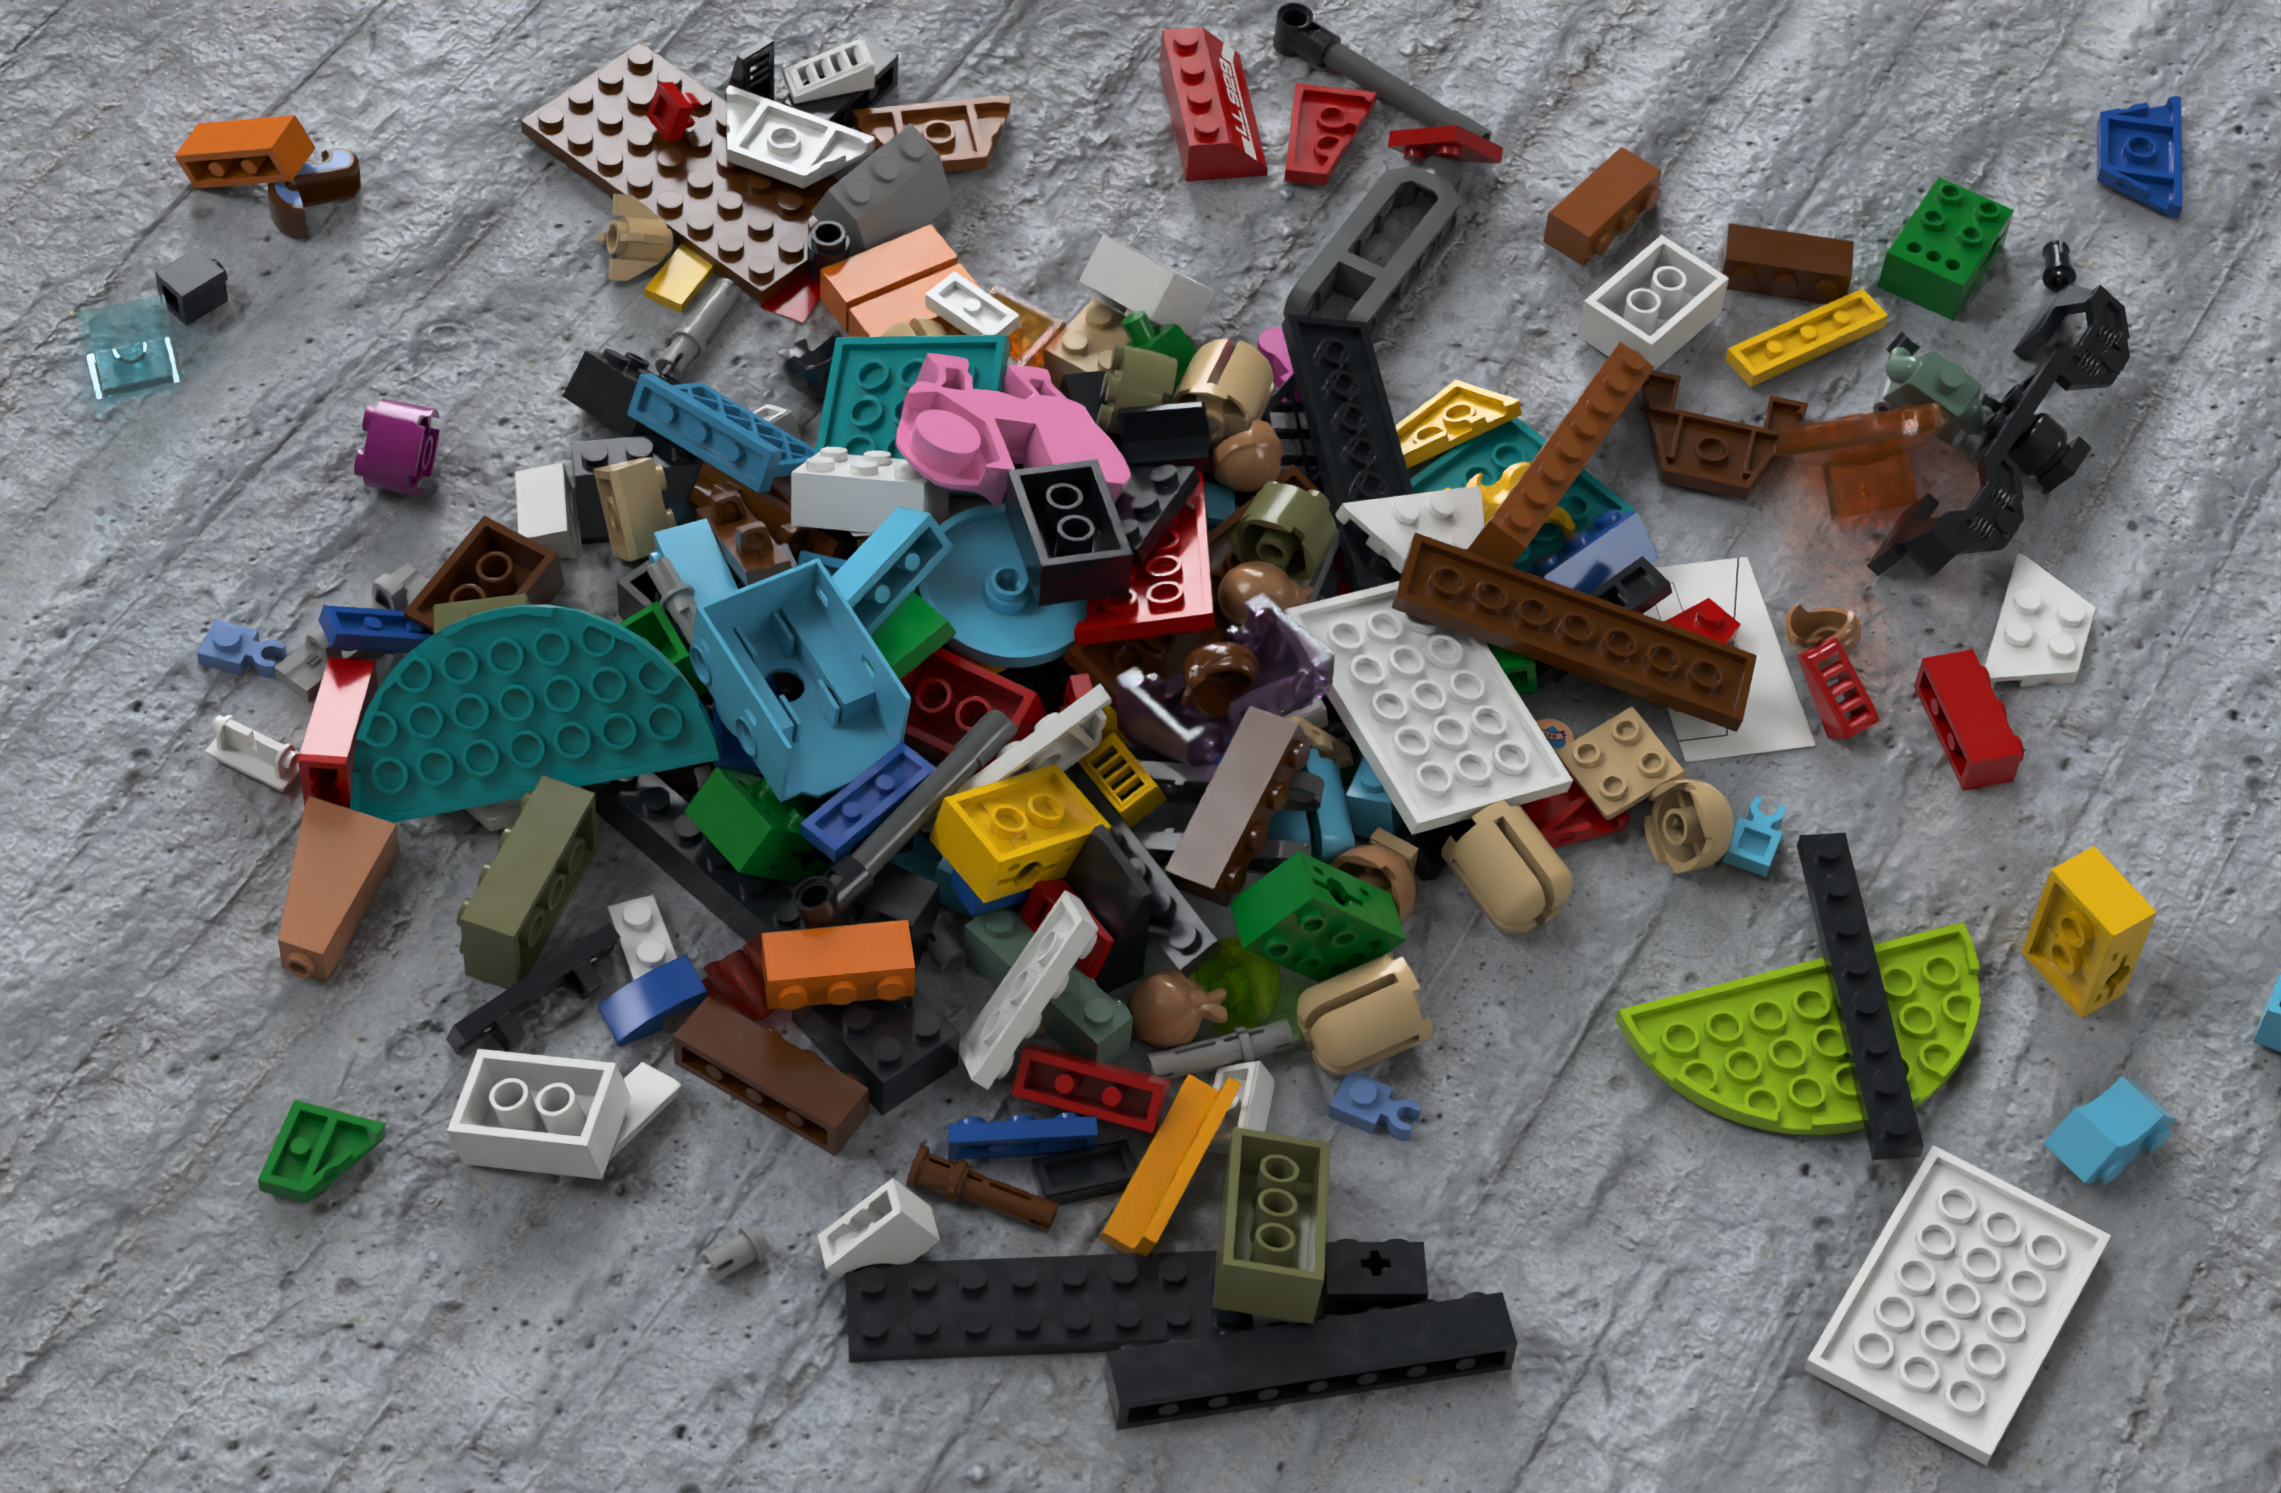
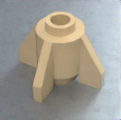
M613 194L612 215L622 217L619 220H611L607 233H597V241L606 242L608 252L610 254H617L619 258L609 259L608 280L628 281L660 263L665 255L671 252L673 234L661 217L633 195Z

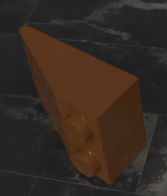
M484 515L403 612L404 618L434 633L435 604L526 594L531 605H549L565 585L559 555Z

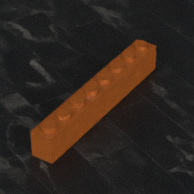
M1620 341L1466 551L1512 566L1529 545L1655 367L1647 362L1637 351L1631 350Z

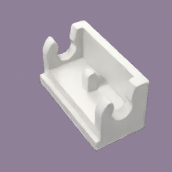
M563 462L516 471L518 533L541 545L549 546L548 549L558 553L559 559L569 557V560L578 559L574 490Z

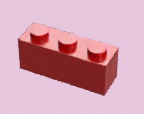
M1973 649L1922 658L1914 684L1916 692L1963 791L2013 782L2019 764L2024 758L2022 741L2018 735L2013 734L2007 721L2006 708L2001 700H1997L1990 686L1989 672L1985 666L1980 665Z
M1031 1043L1022 1049L1011 1095L1091 1117L1096 1116L1098 1119L1154 1133L1158 1130L1163 1120L1173 1080Z

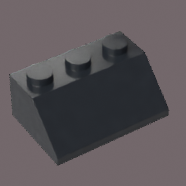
M660 434L570 442L572 479L581 545L610 542L593 469L642 457L654 458L655 465L660 464L663 468L667 483V490L661 492L665 509L671 508L676 526L698 521L696 509L700 507L690 502L689 497L698 481L699 473L704 463V460Z

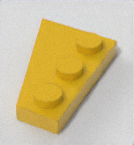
M1453 381L1395 425L1407 469L1521 416L1522 411L1520 401L1462 381Z

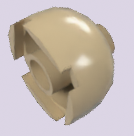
M1682 779L1661 783L1651 793L1648 801L1655 802L1652 806V814L1645 815L1644 828L1647 844L1654 858L1660 864H1665L1667 860L1673 868L1671 871L1675 873L1696 871L1713 866L1729 850L1734 836L1735 824L1733 813L1726 797L1716 787L1700 780Z

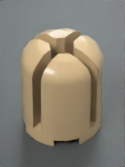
M1230 338L1216 339L1209 342L1194 354L1170 404L1204 402L1206 404L1213 444L1212 454L1224 440L1240 432L1248 431L1253 421L1261 420L1274 389V375L1269 360L1254 345L1241 340L1237 343L1232 353Z
M1505 799L1493 803L1471 817L1476 824L1457 842L1451 836L1447 839L1442 847L1441 856L1493 926L1504 934L1518 935L1534 930L1537 925L1534 918L1541 926L1560 912L1571 895L1573 889L1571 871L1519 803L1518 806H1509Z
M1393 951L1305 989L1298 998L1296 1008L1297 1024L1308 1051L1315 1049L1312 1051V1059L1319 1068L1333 1077H1345L1348 1074L1358 1072L1433 1039L1434 1028L1431 1016L1422 1020L1420 1014L1421 1006L1416 994L1417 991L1421 990L1419 983L1402 956L1393 960Z

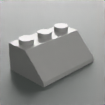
M910 123L832 186L811 213L819 222L835 221L844 227L850 237V255L852 257L928 226L950 208L953 202L940 154Z

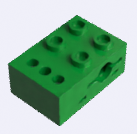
M1938 177L1888 249L1877 287L1953 321L2003 247L2014 210Z
M716 767L684 811L739 873L800 884L805 879L822 876L835 863L800 835V823L820 808L816 803L818 798L800 794L780 802L763 777ZM851 849L850 851H848V852L846 853V855H849V854L851 853L852 849Z
M1300 851L1229 902L1242 949L1319 983L1381 957L1406 941L1392 894Z

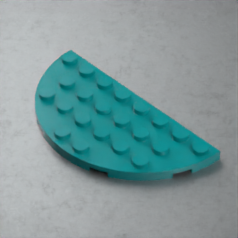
M530 604L499 607L473 614L450 624L410 651L391 670L370 702L357 733L356 739L358 741L354 754L350 807L352 810L394 823L523 798L527 791H534L542 775L581 787L720 760L723 754L717 733L707 710L693 687L677 667L658 649L639 635L606 618L574 608Z

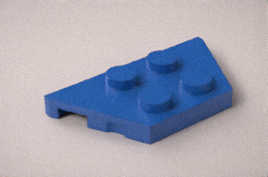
M2169 97L2166 105L2149 108L2145 102L2132 105L2128 109L2117 108L2100 112L2097 122V181L2172 218H2179L2183 207L2181 97Z

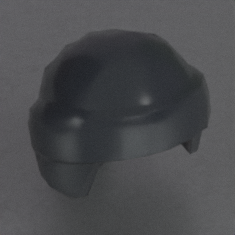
M839 331L833 332L823 344L813 351L809 349L806 339L794 343L793 349L785 348L776 351L780 357L786 359L782 370L787 376L789 384L798 392H803L810 399H825L836 337H843Z

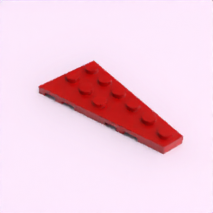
M1197 472L1200 479L1199 484L1144 563H1132L1129 594L1089 599L1086 605L1087 615L1083 622L1078 621L1073 631L1076 646L1135 638L1150 639L1158 635L1181 632L1196 633L1204 629L1215 628L1204 472Z

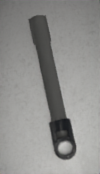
M1291 2L1282 5L1278 9L1273 47L1279 54L1286 57L1301 56L1320 68L1328 66L1370 92H1377L1379 98L1427 127L1458 125L1487 140L1491 139L1492 132L1455 109H1449L1341 44L1340 36L1313 21V13L1306 5Z
M999 710L988 711L954 746L955 749L850 856L842 855L822 876L811 877L798 884L793 891L792 900L806 929L848 925L849 916L847 912L873 887V877L940 809L943 799L954 795L981 766L984 767L1018 732L1015 723Z

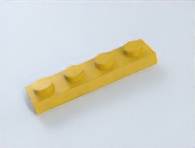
M1862 288L1728 348L1725 360L1751 388L1884 328L1888 314Z

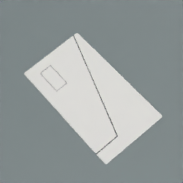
M1739 557L1655 567L1670 582L1672 593L1646 611L1644 615L1664 622L1710 598L1741 624L1737 636L1730 646L1757 655L1743 722L1737 732L1679 711L1676 713L1673 709L1667 707L1685 762L1815 746L1813 735L1748 558Z

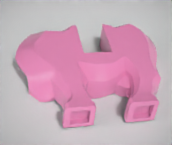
M927 353L916 383L909 389L904 399L895 443L901 455L922 476L948 492L976 493L987 498L993 505L1000 506L1007 491L1008 470L1015 469L1013 463L1023 464L1024 468L1098 459L1114 504L1116 503L1131 478L1129 467L1123 455L1108 435L1094 422L1086 407L1067 399L1051 383L1048 369L1010 364L1003 378V392L973 389V377L968 372L969 362L967 358Z

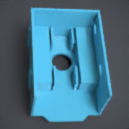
M819 558L696 606L693 640L689 650L694 671L713 696L720 719L727 729L739 739L743 749L752 757L780 802L800 794L820 798L844 788L900 742L904 741L911 697ZM789 672L796 675L802 681L805 689L802 696L795 701L788 702L784 694L779 696L778 701L765 679L773 673Z

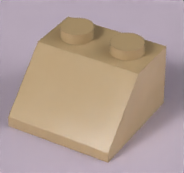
M642 457L593 469L613 556L633 561L646 557L651 552H655L654 532L676 527L671 508L665 509L661 492L667 490V483L662 466L660 464L655 465L654 458Z

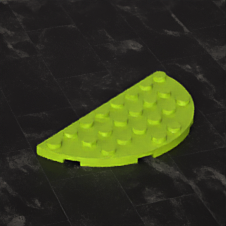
M1964 922L1874 944L1914 1108L1939 1090L1957 1069L1968 1049L1978 1021L1981 1004L1978 980L1980 968L1973 941ZM1824 957L1619 1009L1615 1021L1625 1039L1640 1059L1675 1091L1721 1117L1746 1126L1793 1135H1831L1865 1129Z

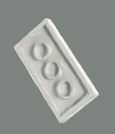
M1064 890L959 1044V1054L971 1080L987 1090L996 1078L1002 1079L1007 1074L1014 1061L1013 1053L1023 1038L1029 1039L1036 1032L1042 1019L1040 1013L1051 998L1056 999L1062 994L1069 981L1068 973L1078 958L1084 959L1095 945L1098 927L1081 899Z

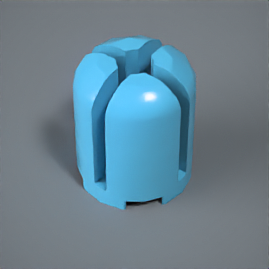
M1310 748L1308 761L1299 771L1315 774L1324 780L1325 786L1321 806L1312 811L1282 809L1276 811L1268 826L1267 839L1287 840L1301 845L1308 843L1312 846L1311 857L1330 865L1338 855L1354 848L1355 841L1337 758L1335 757L1334 762L1330 759L1322 758L1319 756L1317 748Z

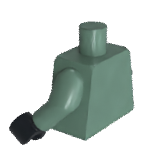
M1901 331L1886 348L1890 353L1886 365V373L1894 383L1883 399L1949 446L1961 429L1971 435L1982 432L1986 422L1996 412L2002 411L2005 406L1992 398L1988 393H1985L1980 401L1978 397L1982 386L1978 381L1966 374L1959 364L1949 362L1934 351H1929L1921 357L1914 356L1921 348L1920 345L1911 341Z

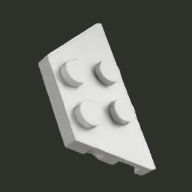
M730 85L727 88L728 162L805 188L870 155L875 150L874 136Z
M1479 486L1342 503L1335 514L1342 524L1345 525L1352 520L1370 536L1366 544L1378 555L1388 559L1392 567L1400 574L1415 532L1467 550L1484 527L1482 494Z
M2019 553L2014 563L1985 663L1990 676V686L1993 689L1995 682L2018 680L2019 687L2037 686L2043 682L2051 684L2074 683L2096 607L2028 557Z
M1098 684L1059 714L1051 713L1045 716L1035 725V731L1021 742L1013 741L1005 745L996 754L997 759L967 780L955 794L1055 763L1064 772L1100 745L1102 739L1101 730L1105 727L1107 721L1102 708L1111 704V697L1104 687Z

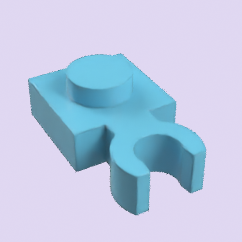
M1756 796L1750 804L1747 820L1741 817L1738 818L1734 828L1733 841L1729 850L1724 854L1722 862L1767 877L1783 832L1778 831V829L1782 825L1785 806L1779 804L1775 814L1765 815L1759 810L1762 798Z

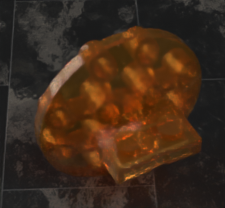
M1940 402L1912 404L1897 407L1895 410L1886 412L1878 411L1837 417L1836 420L1804 423L1795 428L1777 431L1778 439L1773 444L1775 455L1801 464L1823 467L1831 519H1841L1870 513V510L1874 509L1882 510L1914 504L1917 498L1909 451L1934 438L1946 429L1950 423L1948 412L1941 410Z

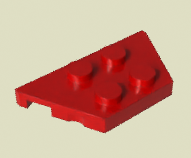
M1574 779L1569 790L1565 793L1521 804V807L1553 849L1623 831L1629 826L1631 817L1630 814L1624 811L1611 820H1606Z

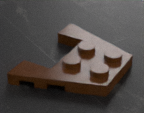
M1652 370L1640 388L1660 482L1746 500L1805 419L1808 403L1771 395L1763 427L1675 409L1681 376Z

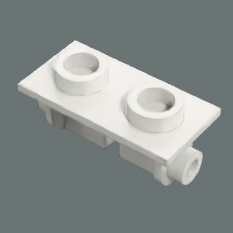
M218 715L212 722L211 732L216 734V738L205 750L206 755L281 792L299 774L298 759L300 753L295 751L293 745L289 743L283 745L236 722V718L232 715L225 717Z

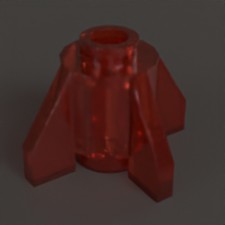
M763 931L742 946L743 949L731 953L721 961L710 962L703 968L708 975L702 980L707 990V996L721 1004H730L736 1007L747 1019L751 1018L754 1023L762 1021L776 1010L768 1009L762 966Z

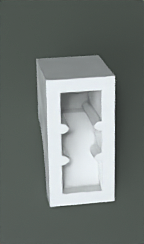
M891 1178L817 1235L825 1268L838 1279L844 1276L846 1272H851L867 1265L911 1263L940 1241L931 1206L894 1178Z

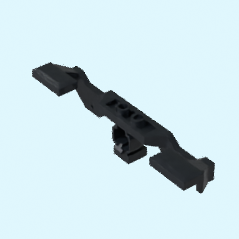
M2070 282L2046 301L2013 350L2020 359L2024 361L2047 344L2067 315L2085 312L2087 329L2074 348H2063L2053 351L2020 384L2018 383L2012 387L2002 398L2001 403L2005 407L2002 411L1996 412L1986 422L1983 430L1987 434L1968 460V463L1979 473L1980 489L1966 510L1948 511L1941 517L1930 518L1939 502L1930 493L1904 510L1867 564V567L1877 576L1901 560L1905 554L1926 573L1933 576L1958 554L2002 550L2007 546L2024 520L2022 507L2024 494L2020 471L2027 476H2036L2038 478L2037 482L2048 492L2076 473L2092 447L2080 436L2067 444V431L2047 413L2035 414L2034 412L2055 382L2065 391L2106 388L2114 383L2120 372L2125 368L2130 358L2128 347L2130 336L2126 310L2101 284L2091 290Z

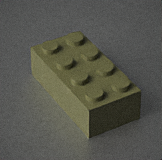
M542 775L534 791H527L520 804L517 821L513 827L507 826L503 831L499 841L498 854L492 863H485L478 878V888L472 899L466 898L463 901L457 915V925L461 926L462 935L459 951L464 955L465 975L505 989H509L529 975L598 851L594 792Z
M1233 1127L1222 1175L1213 1308L1313 1324L1324 1283L1331 1143Z

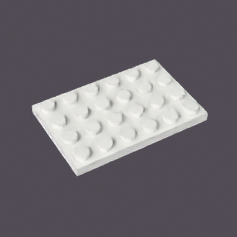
M1399 581L1285 610L1281 619L1282 623L1412 835L1471 819L1474 814L1503 799L1506 800L1509 806H1518V803L1520 805L1565 793L1569 790L1573 779L1487 644L1482 640L1391 608Z
M1933 1145L1808 1357L1804 1370L1987 1466L2106 1249L2111 1235Z

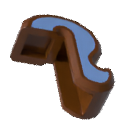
M344 148L326 149L321 152L322 162L307 160L293 181L268 183L271 218L275 226L282 233L293 238H308L304 207L353 198L359 193L361 189L359 159L352 151Z

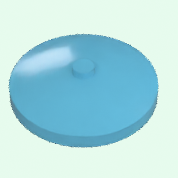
M990 504L973 507L953 515L940 525V528L954 548L915 588L918 596L948 620L956 631L955 636L946 642L948 646L960 654L984 664L1006 668H1022L1053 661L1063 656L1076 643L1073 631L1078 621H1084L1087 615L1086 605L1089 600L1038 606L1005 512V504H1000V506Z

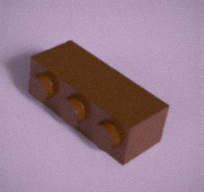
M1729 223L1722 251L1720 272L1729 278L1728 290L1828 304L1846 296L1852 278L1854 241Z

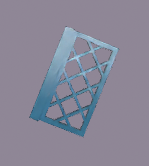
M652 373L640 374L627 413L630 417L758 493L769 492L774 477L790 476L792 471L805 463L808 458L813 457L815 453L813 447L702 382L671 385Z

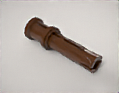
M921 1145L918 1149L906 1182V1186L911 1189L920 1186L944 1195L945 1201L948 1203H959L963 1200L1010 1219L1031 1225V1227L1046 1233L1049 1232L1059 1206L1058 1202L1041 1198L1025 1190L972 1171V1166L967 1161L961 1159L956 1163L930 1153V1148L925 1145Z

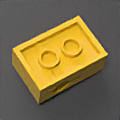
M1055 763L945 797L929 840L983 903H987L1033 888L1034 884L1038 881L1063 878L1094 827L1103 824L1109 832L1111 825Z
M2093 846L2050 870L2021 953L2082 1019L2124 995L2157 911L2106 857Z

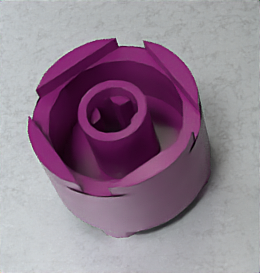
M381 399L377 406L368 405L362 423L363 431L368 432L365 449H359L357 452L354 475L363 477L364 484L368 487L421 497L426 488L417 486L421 476L431 477L437 455L440 429L431 427V417L439 418L438 410L389 399Z

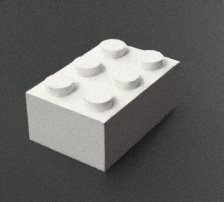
M1102 235L1079 279V282L1092 288L1088 295L1089 297L1125 313L1124 316L1127 317L1135 312L1145 311L1152 326L1175 323L1181 327L1185 335L1190 337L1196 331L1216 291L1155 258L1105 235Z
M1661 235L1584 300L1577 336L1607 356L1612 353L1621 341L1631 350L1641 354L1647 362L1655 367L1653 369L1655 371L1721 313L1729 278Z
M825 447L821 448L820 452L808 458L805 463L791 472V526L873 533L898 506L931 513L937 523L948 515L949 492L922 476L905 459L891 458L890 452L867 451L864 453V456L848 455L846 448Z
M478 1049L447 1132L463 1164L602 1179L631 1095L617 1063Z

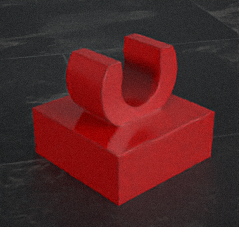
M659 82L646 116L666 142L681 141L684 130L693 127L695 121L690 116L692 109H701L702 104L694 94H682L673 82Z

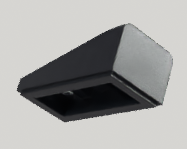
M768 36L737 55L728 86L730 85L774 101L773 39Z

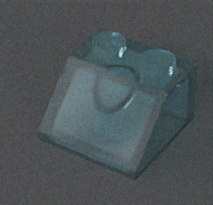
M156 294L73 312L83 357L96 399L184 381L164 294Z

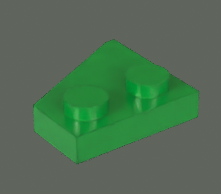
M294 1100L258 1178L259 1191L308 1203L384 1140L386 1136L385 1123Z

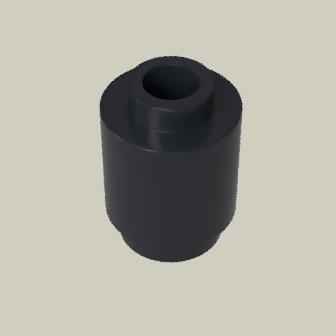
M835 221L817 223L807 237L808 272L814 280L820 282L822 268L850 257V237L844 227Z

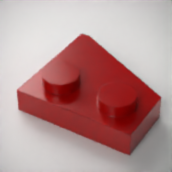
M1458 125L1393 130L1389 133L1388 141L1389 148L1404 154L1403 158L1410 162L1423 163L1432 155L1448 157L1462 162L1499 164L1502 160L1503 147Z

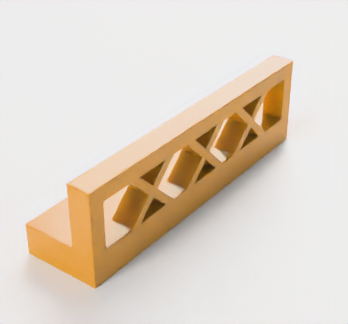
M1188 1074L1099 1237L1101 1241L1124 1254L1140 1253L1146 1257L1157 1244L1236 1096L1241 1083L1228 1077L1218 1091Z

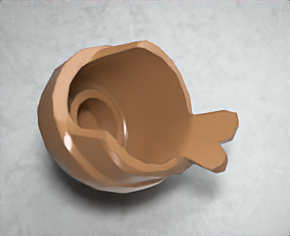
M1255 420L1251 423L1248 431L1230 436L1214 450L1211 455L1212 473L1223 486L1239 493L1257 494L1266 482L1275 481L1280 475L1284 447L1274 428L1269 423Z
M1251 561L1232 568L1225 575L1218 588V603L1220 612L1230 626L1258 639H1265L1283 629L1284 624L1281 619L1286 609L1311 603L1308 599L1313 594V588L1309 585L1299 586L1295 580H1291L1284 571L1271 563Z
M1799 604L1794 605L1786 614V642L1790 649L1795 651L1797 656L1830 637H1837L1847 657H1849L1850 653L1860 642V621L1851 610L1819 608L1806 611ZM1830 658L1817 664L1820 670L1832 665Z
M1164 969L1144 978L1131 992L1127 1005L1133 1017L1132 1030L1134 1035L1147 1045L1160 1049H1173L1190 1044L1199 1029L1201 1019L1217 1023H1226L1228 1019L1226 1008L1220 1005L1226 999V990L1224 988L1206 992L1192 977L1186 978L1180 970Z

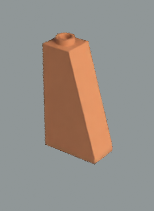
M308 797L305 802L278 937L282 968L301 978L311 977L323 982L328 981L400 853L397 824L315 797Z

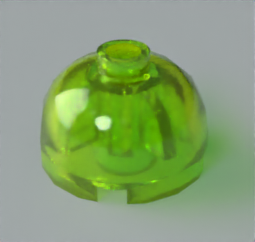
M1232 935L1218 938L1224 948L1192 973L1190 977L1196 980L1206 992L1219 988L1226 990V999L1220 1005L1226 1008L1228 1019L1226 1023L1216 1022L1210 1024L1212 1027L1227 1034L1233 1033V1029L1244 1026L1246 1029L1254 1028L1276 1008L1282 991L1280 970L1278 965L1270 959L1242 949L1239 936Z

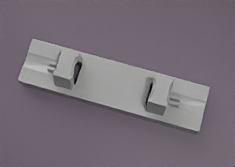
M406 562L390 576L385 572L374 580L372 590L350 607L388 610L381 605L384 603L391 610L405 611L430 579L420 574ZM318 625L306 634V642L274 667L276 679L309 703L318 694L329 657L364 659L372 651H343L331 648L322 627Z

